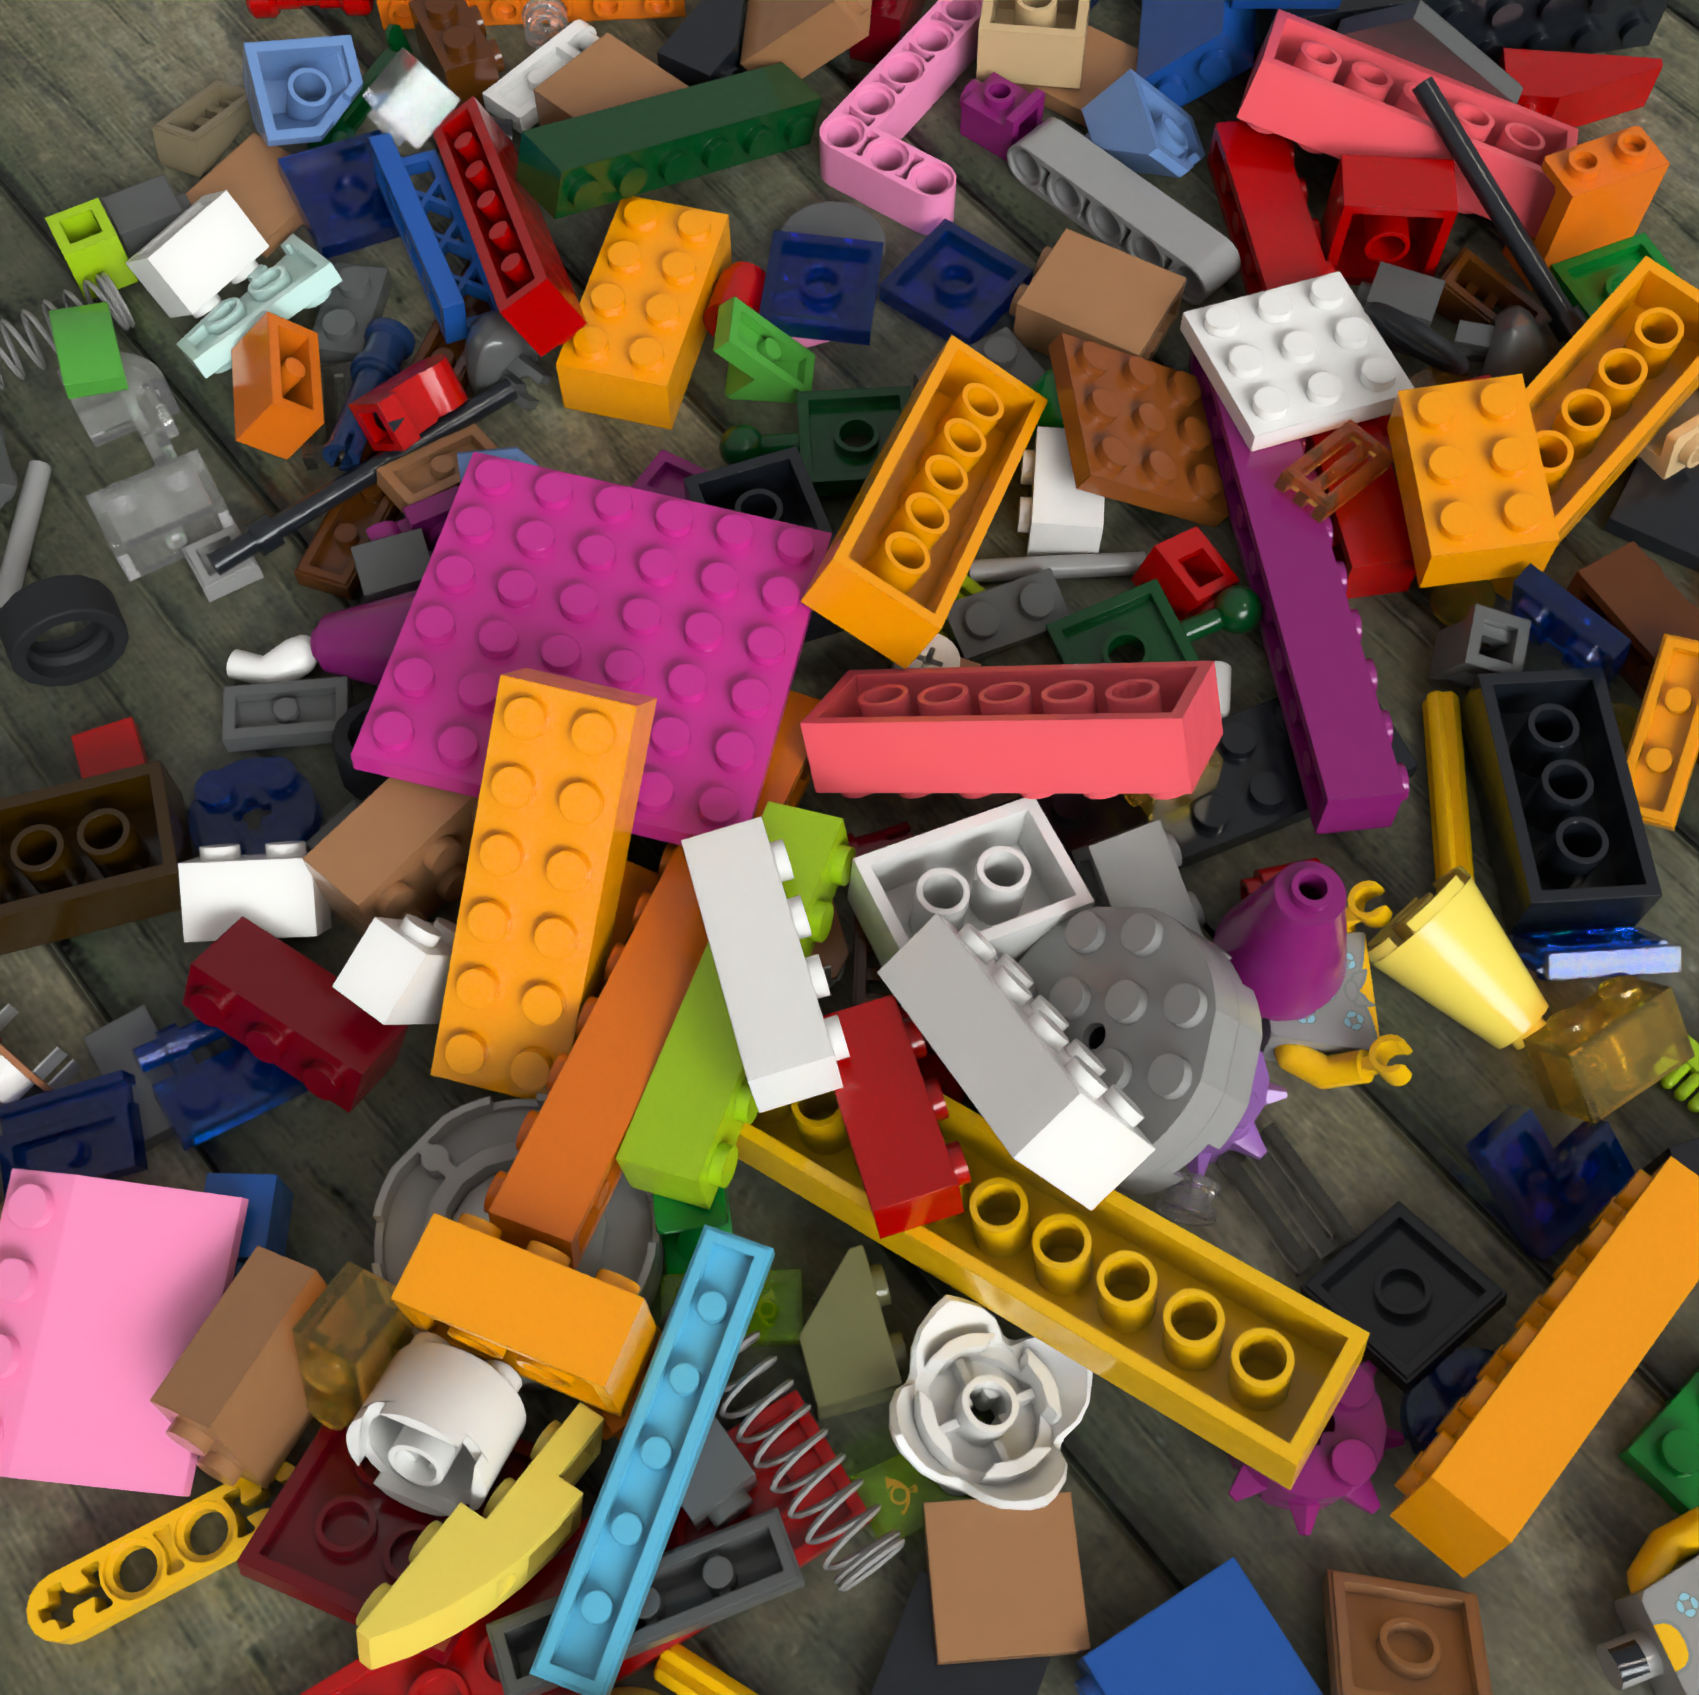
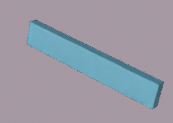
M706 1224L704 1225L529 1674L582 1695L611 1694L775 1257L774 1248Z

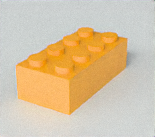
M635 196L620 200L579 303L588 324L578 330L568 342L563 344L556 362L564 408L672 430L707 333L703 323L704 312L720 273L732 263L728 214Z

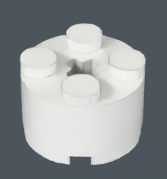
M420 1332L414 1336L409 1345L396 1353L350 1424L346 1435L349 1453L357 1466L360 1465L366 1456L380 1471L374 1484L394 1500L412 1509L435 1516H450L457 1505L462 1502L464 1505L469 1504V1508L473 1511L478 1510L525 1428L526 1412L518 1395V1391L522 1386V1379L510 1365L502 1361H483L473 1354L451 1346L437 1334Z

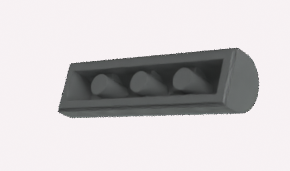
M778 1507L664 1552L623 1660L804 1587V1579ZM560 1595L486 1624L504 1695H541L560 1687L557 1684L529 1674Z

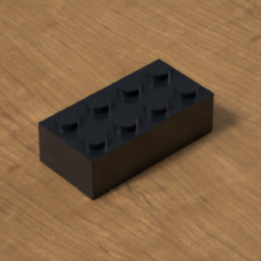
M1603 668L1478 674L1460 706L1462 735L1507 934L1634 928L1663 895Z

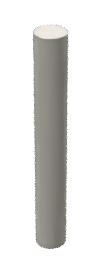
M32 460L27 464L0 569V609L14 593L23 587L52 472L50 465L43 461Z
M1145 551L974 559L968 571V576L977 583L1014 581L1051 568L1055 579L1129 576L1136 573L1145 560L1146 554Z

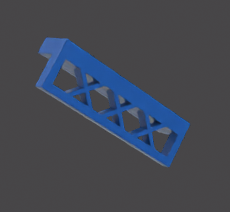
M390 132L369 137L375 180L445 342L449 344L466 339L471 323L480 316L476 315L466 318L464 302L466 294L487 302L491 311L498 310L458 199L439 156L434 149L401 157ZM430 171L434 181L428 191L424 193L416 190L409 176ZM429 211L452 220L444 235L433 231L427 218ZM448 252L470 261L471 264L463 277L451 272L445 259Z

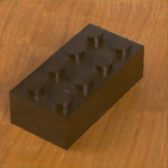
M161 760L0 799V955L181 910L178 863L193 859L183 795Z

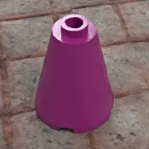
M417 590L325 614L311 634L310 646L313 657L328 674L340 677L348 676L349 679L379 686Z
M1298 861L1288 865L1231 908L1222 918L1216 929L1213 943L1232 957L1229 961L1237 971L1242 984L1252 989L1255 993L1262 1018L1272 1021L1304 1019L1328 1003L1338 992L1344 980L1347 968L1346 890L1337 873L1322 863Z

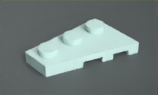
M295 234L290 235L280 245L286 255L277 264L270 268L260 264L247 276L250 282L247 288L248 291L240 299L233 297L221 301L176 345L188 361L205 378H208L213 373L219 374L231 369V350L267 311L289 320L304 308L316 307L330 296L331 289L343 281L332 263Z

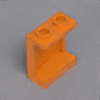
M1632 126L1545 156L1541 169L1555 186V194L1536 238L1532 236L1530 238L1549 269L1552 264L1635 235L1670 165V162L1642 127ZM1505 244L1502 254L1530 291L1534 290Z

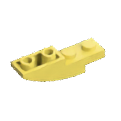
M580 1402L563 1424L558 1420H554L544 1429L532 1449L530 1458L533 1461L517 1481L508 1477L497 1487L484 1509L483 1517L460 1502L444 1523L435 1520L425 1528L409 1554L410 1565L392 1586L386 1582L378 1586L366 1600L357 1616L356 1625L358 1628L356 1629L359 1662L370 1670H374L411 1657L454 1636L488 1615L515 1594L559 1552L580 1527L583 1492L574 1486L601 1452L604 1418Z

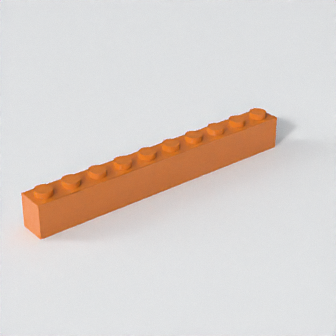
M790 690L754 818L762 817L768 801L798 808L812 778L800 723L821 700ZM668 843L659 864L658 877L660 880L653 893L645 890L640 896L632 918V928L634 930L626 944L618 942L614 946L605 969L604 978L607 982L599 998L590 996L586 1000L576 1026L578 1038L570 1054L561 1052L555 1059L547 1080L546 1089L549 1094L540 1112L531 1110L526 1115L516 1140V1150L519 1152L509 1172L500 1170L495 1175L484 1201V1212L488 1213L490 1223L503 1232L500 1240L525 1250L530 1241L549 1245L570 1257L569 1268L574 1270L577 1269L623 1173L616 1160V1156L709 941L682 845Z

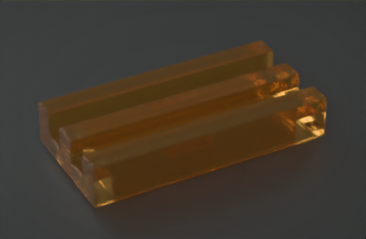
M1349 420L1283 470L1274 487L1282 493L1290 488L1294 490L1296 495L1292 501L1300 508L1310 503L1315 508L1311 517L1318 523H1321L1383 474L1392 463L1393 454L1355 422ZM1351 440L1358 445L1313 481L1305 477ZM1369 454L1373 457V459L1328 494L1323 492L1368 457Z

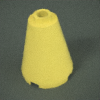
M1461 865L1457 866L1432 883L1438 890L1435 895L1429 892L1420 899L1415 897L1391 919L1389 924L1384 926L1369 941V963L1495 1048L1502 1049L1512 1044L1516 1050H1520L1534 1041L1546 1029L1548 1023L1542 1016L1547 1011L1549 1005L1471 875Z

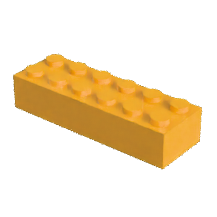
M1648 256L1643 258L1526 388L1560 539L1557 546L1699 387V289ZM1532 574L1481 580V582L1509 601Z
M951 335L919 379L800 602L899 666L907 669L942 629L1048 399Z
M523 668L500 675L430 1075L523 1099H537V1093L549 1094L546 1089L547 1080L555 1059L561 1052L570 1054L578 1038L576 1026L586 1000L590 996L599 998L601 994L655 713L656 697L530 668Z
M1672 1156L1652 1176L1640 1168L1619 1194L1609 1200L1590 1224L1589 1229L1591 1231L1580 1245L1577 1244L1553 1273V1282L1543 1294L1540 1293L1518 1319L1514 1325L1517 1330L1505 1345L1501 1344L1478 1372L1475 1377L1478 1380L1465 1398L1461 1397L1438 1425L1435 1430L1438 1435L1424 1452L1421 1450L1394 1484L1404 1496L1389 1516L1462 1578L1467 1577L1513 1542L1699 1280V1176Z

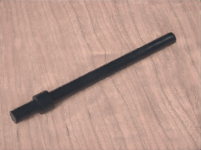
M1432 76L1417 85L1412 92L1551 317L1552 321L1548 323V326L1559 343L1564 340L1567 343L1588 319L1579 305L1572 307Z
M508 379L501 380L464 402L452 412L439 417L438 422L419 434L421 439L405 451H381L275 515L269 517L264 513L244 525L246 532L207 554V559L220 576L259 552L263 556L268 555L285 544L283 538L375 484L377 482V468L440 438L460 431L474 423L476 424L516 400L518 395L515 388Z

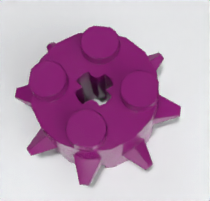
M1370 1361L1359 1365L1291 1490H1288L1227 1453L1228 1460L1233 1469H1238L1228 1492L1232 1500L1236 1503L1260 1493L1261 1496L1259 1498L1267 1504L1290 1510L1298 1534L1303 1536L1311 1535L1319 1509H1324L1339 1499L1371 1515L1374 1514L1381 1505L1370 1476L1376 1471L1378 1464L1383 1458L1384 1451L1403 1446L1405 1441L1403 1433L1386 1425L1382 1402L1375 1391L1373 1380L1377 1368Z

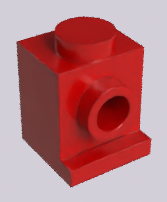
M1198 526L1154 545L1131 578L1136 587L1157 579L1179 621L1213 608L1217 596L1224 589L1235 586L1240 581Z

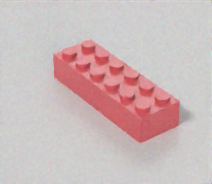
M1279 8L1252 67L1236 117L1247 122L1252 129L1260 133H1275L1297 142L1307 152L1313 154L1325 153L1337 159H1340L1341 154L1454 160L1412 92L1417 85L1432 76L1529 236L1534 238L1537 236L1555 194V186L1541 169L1543 160L1547 155L1576 146L1579 130ZM1454 160L1458 212L1462 214L1474 213L1491 220Z
M1215 661L848 670L800 723L815 793H840L845 798H861L872 793H899L903 798L915 799L931 793H958L959 796L966 799H977L992 793H1020L1022 797L1027 799H1041L1055 793L1083 794L1090 799H1106L1117 794H1148L1155 799H1173L1184 794L1193 793L1223 735Z

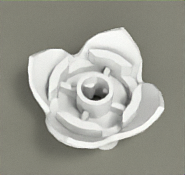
M946 1294L932 1307L916 1330L910 1348L907 1381L895 1390L889 1404V1430L892 1440L899 1452L920 1474L937 1482L948 1494L954 1496L968 1494L982 1503L999 1509L1034 1510L1046 1507L1056 1498L1066 1481L1068 1464L1060 1451L1061 1444L1064 1438L1081 1422L1089 1405L1093 1372L1034 1336L1018 1340L1008 1339L1003 1335L995 1316L983 1306L961 1297ZM974 1404L979 1411L990 1409L993 1412L995 1419L990 1425L979 1421L973 1415L971 1407Z

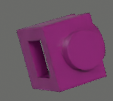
M995 72L984 82L973 79L964 88L959 101L961 108L960 134L1007 161L1008 149L1042 123L1045 92L1036 88L1030 93Z

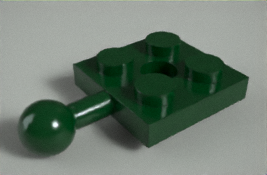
M910 385L796 392L799 433L761 435L757 429L750 425L737 424L728 428L720 439V455L727 465L797 446L817 496L858 494L911 396ZM851 435H863L871 440L868 444L861 447L848 446L843 442L845 438Z
M1154 579L1046 624V637L1060 665L1113 663L1109 658L1110 653L1115 648L1124 645L1133 646L1140 650L1144 656L1141 662L1200 661L1191 642L1215 633L1220 629L1232 634H1242L1252 630L1262 616V603L1257 593L1251 588L1242 585L1230 586L1217 596L1213 608L1179 621L1158 580Z

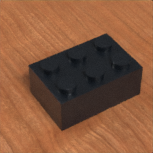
M797 446L683 478L685 500L832 533L831 543L835 538ZM813 610L804 643L845 630Z

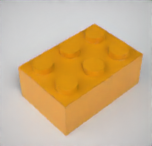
M1523 374L1398 390L1387 429L1419 588L1543 573L1560 539Z
M433 1213L390 1298L420 1332L437 1334L451 1346L473 1354L482 1360L502 1361L510 1365L519 1375L623 1418L660 1335L645 1298L638 1296L641 1287L629 1278L610 1270L599 1269L594 1278L569 1268L570 1257L541 1242L530 1241L525 1250L500 1240L503 1233L502 1230L477 1216L461 1213L458 1221L455 1222Z

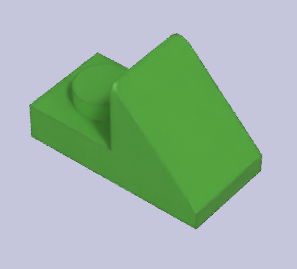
M735 296L719 306L713 351L729 362L725 396L733 400L797 403L796 392L812 391L814 353Z

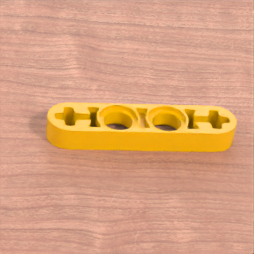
M284 1462L272 1482L277 1479L285 1485L296 1467L288 1462ZM240 1477L235 1486L223 1484L54 1571L38 1582L29 1596L26 1608L29 1626L34 1634L45 1641L68 1645L79 1643L237 1561L270 1508H263L247 1516L249 1522L255 1527L253 1532L247 1534L245 1519L239 1509L234 1506L233 1501L240 1497L241 1504L253 1508L271 1496L270 1487L268 1486L265 1489ZM211 1512L223 1514L228 1525L225 1542L214 1553L208 1555L197 1554L190 1542L192 1527L205 1514ZM142 1548L152 1550L157 1558L156 1576L151 1584L143 1590L134 1593L128 1592L120 1580L122 1563L128 1555ZM98 1570L100 1583L93 1576ZM102 1587L106 1595L113 1602L107 1608V1600L98 1597L86 1600L73 1609L75 1622L71 1625L67 1622L52 1620L51 1612L61 1606L60 1593L63 1590L81 1596Z

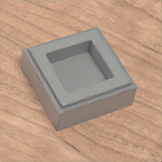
M236 524L181 548L209 603L264 578L254 556L220 576L207 559V554L241 535Z

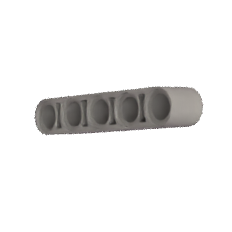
M1056 117L1047 118L1008 149L1007 162L1015 178L1099 241L1186 277L1182 301L1190 305L1201 304L1239 271L1241 259L1238 250L1226 236Z

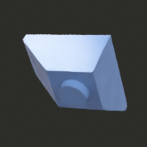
M351 35L243 43L242 79L254 126L267 146L322 141L363 88V80Z
M1132 69L1128 70L1081 109L1088 129L1085 137L1134 172L1181 178L1194 167V164L1206 155L1193 117Z

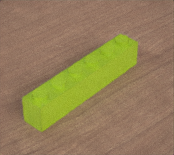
M768 801L762 814V820L769 842L783 839L794 879L784 881L782 885L787 899L798 895L801 896L812 936L800 939L799 941L804 957H809L815 943H823L828 937L834 915L832 901L838 885L846 886L850 881L852 860L856 858V851L854 847L849 846L843 818ZM708 941L618 1151L616 1160L631 1187L710 1210L718 1187L726 1188L733 1178L738 1161V1148L735 1145L744 1123L751 1124L759 1111L747 1081Z

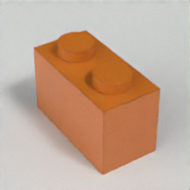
M267 311L231 350L235 440L288 460L324 424L318 333Z

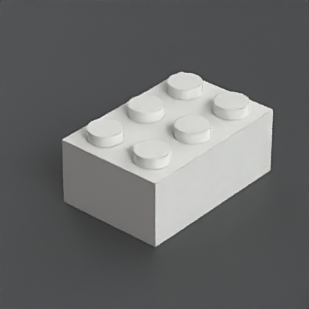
M1021 798L853 858L847 897L882 967L936 913L941 915L959 931L967 923L972 925L996 949L998 954L994 958L997 961L1006 953L1018 963L1025 953L1048 931L1067 918L1081 911L1093 908L1095 902L1036 799Z

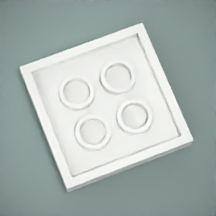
M1340 271L1183 312L1180 330L1250 452L1391 414L1398 390L1414 388L1373 322L1364 312V308Z

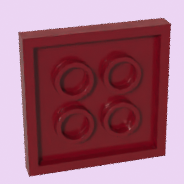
M358 1370L237 1560L241 1575L356 1625V1619L362 1606L373 1591L385 1582L392 1586L410 1565L409 1554L425 1528L435 1520L444 1523L449 1517L420 1512L394 1500L374 1484L380 1471L365 1456L360 1465L357 1466L351 1457L346 1443L347 1430L379 1381L378 1378ZM522 1438L518 1439L483 1504L478 1510H475L477 1514L483 1517L484 1509L490 1497L506 1478L511 1477L517 1481L533 1460L530 1458V1455L535 1445L534 1443ZM464 1629L454 1636L420 1652V1654L445 1665Z

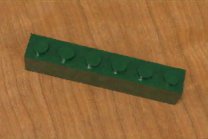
M780 62L524 130L521 134L516 180L554 219H558L810 144L822 98L789 67Z

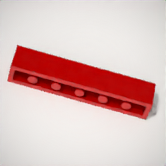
M473 96L431 129L498 310L542 357L556 346L568 342L578 330L588 323L537 201L516 180L519 157L512 141Z

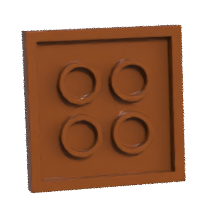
M1061 332L1048 348L1076 489L1214 528L1227 518L1229 511L1223 490V482L1219 473L1212 435L1209 430L1197 376Z

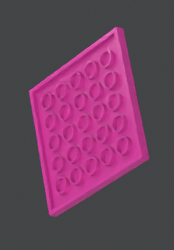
M473 452L352 750L351 759L353 767L356 770L479 798L500 675L523 668H530L657 698L631 834L682 845L681 840L754 819L813 609L800 601L831 545L832 533Z

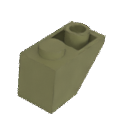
M863 1245L849 1248L799 1335L800 1354L818 1421L891 1401L895 1390L902 1386L900 1376L909 1374V1357L900 1331L888 1334L881 1307L891 1305V1296L881 1263L869 1266Z

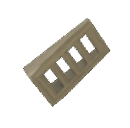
M216 80L152 127L159 161L164 166L196 177H201L208 172L252 117L245 89Z

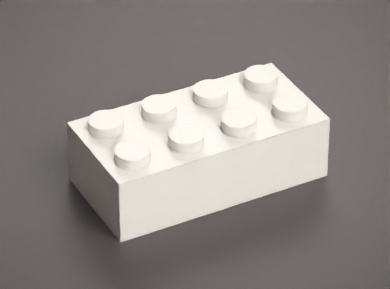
M936 913L877 973L1010 1155L1092 1211L1156 1150L1137 1127L1145 1118L1144 1114L1116 1085L1113 1084L1108 1089L1100 1078L1106 1071V1068L1082 1042L1075 1038L1069 1043V1039L1063 1033L1069 1026V1023L1043 996L1038 995L1035 999L1032 998V994L1028 989L1035 982L1012 957L1005 953L997 961L994 958L998 954L996 949L972 925L967 923L959 931L941 915Z

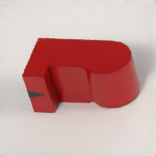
M438 354L409 366L348 406L373 451H405L421 439L419 434L438 422L439 417L461 406L468 397L446 355ZM373 413H377L386 431L376 424Z

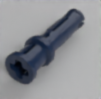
M379 317L371 320L364 334L366 346L363 352L358 353L351 362L350 373L353 384L330 438L322 451L324 460L332 467L339 451H345L338 470L349 471L358 466L367 443V438L348 405L400 373V366L403 360L408 359L414 351L416 341L413 333L408 327L394 319ZM375 412L373 413L374 420L377 418V413Z

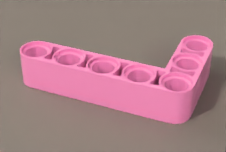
M938 0L823 121L819 129L820 176L822 180L832 188L923 235H938L951 227L954 221L956 174L953 168L901 139L977 58L978 28L983 0Z

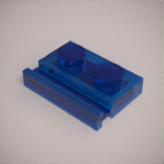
M1641 927L1513 934V947L1525 967L1534 971L1538 979L1545 981L1562 982L1592 977L1632 978L1644 974L1681 972V946L1678 944L1668 945L1667 939Z
M119 1070L0 1105L2 1135L0 1136V1164L4 1199L12 1168L75 1174L111 1180L148 1170L140 1107L138 1103L134 1102L132 1086L136 1085L135 1075Z

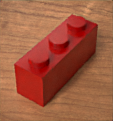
M893 994L824 1015L823 1019L838 1015L850 1057L836 1061L844 1088L834 1090L880 1239L963 1213L964 1208L959 1186L971 1183V1177L959 1141L944 1142L938 1121L949 1118V1114L937 1077L923 1080L917 1059L928 1056L920 1030L910 1017L902 1019Z

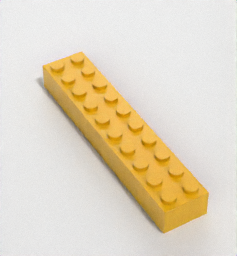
M834 1091L762 1113L758 1112L751 1124L744 1123L735 1145L738 1148V1159L1288 1490H1291L1362 1361L1370 1335L1366 1330L1115 1190L1107 1195L1092 1211L1015 1160L983 1116L944 1094L943 1097L949 1118L938 1121L945 1143L954 1140L959 1141L971 1177V1183L959 1186L964 1212L880 1239Z

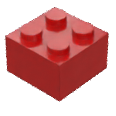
M1341 154L1320 224V246L1325 260L1332 262L1334 272L1340 271L1348 285H1360L1362 281L1373 284L1378 267L1382 261L1433 277L1459 211L1454 160Z

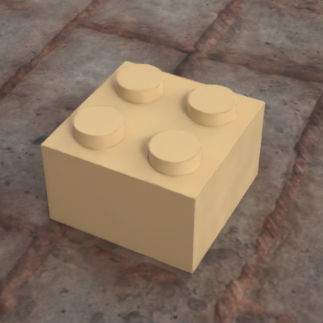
M983 0L978 28L976 79L985 81L995 72L1016 84L1080 89L1091 0Z

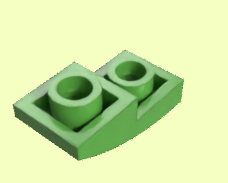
M108 301L49 311L57 357L68 399L129 389Z

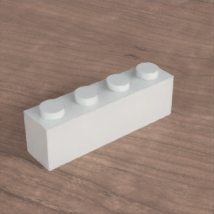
M760 816L681 840L745 1074L759 1113L844 1088L836 1061L848 1058L850 1055L838 1015L824 1019L818 999L830 996L831 994L819 954L804 957L799 940L812 936L801 896L798 895L787 899L782 882L794 879L783 839L769 842L762 817Z

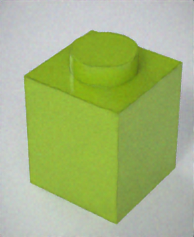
M99 198L45 218L85 300L84 280L93 282L99 288L95 277L96 274L101 275L102 271L108 274L117 289L138 282L137 277L125 263L128 261V257ZM89 287L92 299L97 298L96 293Z

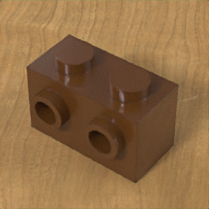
M465 0L410 1L409 6L420 52L449 108L451 109V104L461 106L474 96L485 109L482 93L499 80L498 73L505 71V65L495 39L487 41L485 38L487 36L486 28L476 5L468 7Z

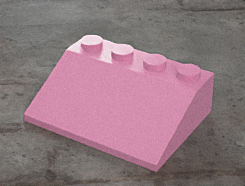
M12 1168L0 1219L1 1477L174 1496L191 1495L198 1455L180 1446L166 1435L165 1432L171 1422L150 1402V1399L233 1281L249 1199L75 1174Z

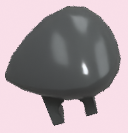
M1519 305L1506 308L1497 314L1489 325L1463 320L1459 321L1454 345L1465 355L1467 360L1483 363L1480 372L1476 373V377L1491 374V378L1523 374L1525 388H1527L1548 365L1547 339L1533 315Z
M499 310L482 313L471 323L465 341V365L473 395H478L506 378L511 382L518 395V398L513 402L525 410L535 409L539 400L528 394L526 383L522 379L531 377L539 385L549 384L553 375L537 364L541 356L500 314Z

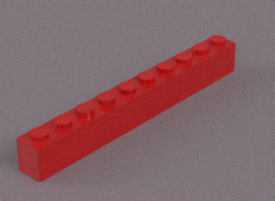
M1237 120L1215 123L1207 165L1230 241L1238 250L1241 259L1239 271L1246 294L1251 295L1335 273L1332 262L1325 260L1320 246L1321 228L1319 221L1316 218H1311L1307 206L1308 191L1304 178H1298L1295 170V154L1292 140L1275 133H1260L1252 129L1247 122ZM1378 417L1305 437V460L1308 469L1316 470L1319 480L1318 503L1322 514H1328L1332 522V550L1336 561L1341 560L1346 568L1347 599L1406 592L1416 574L1399 485L1393 469L1390 439L1387 436L1383 437L1377 420Z

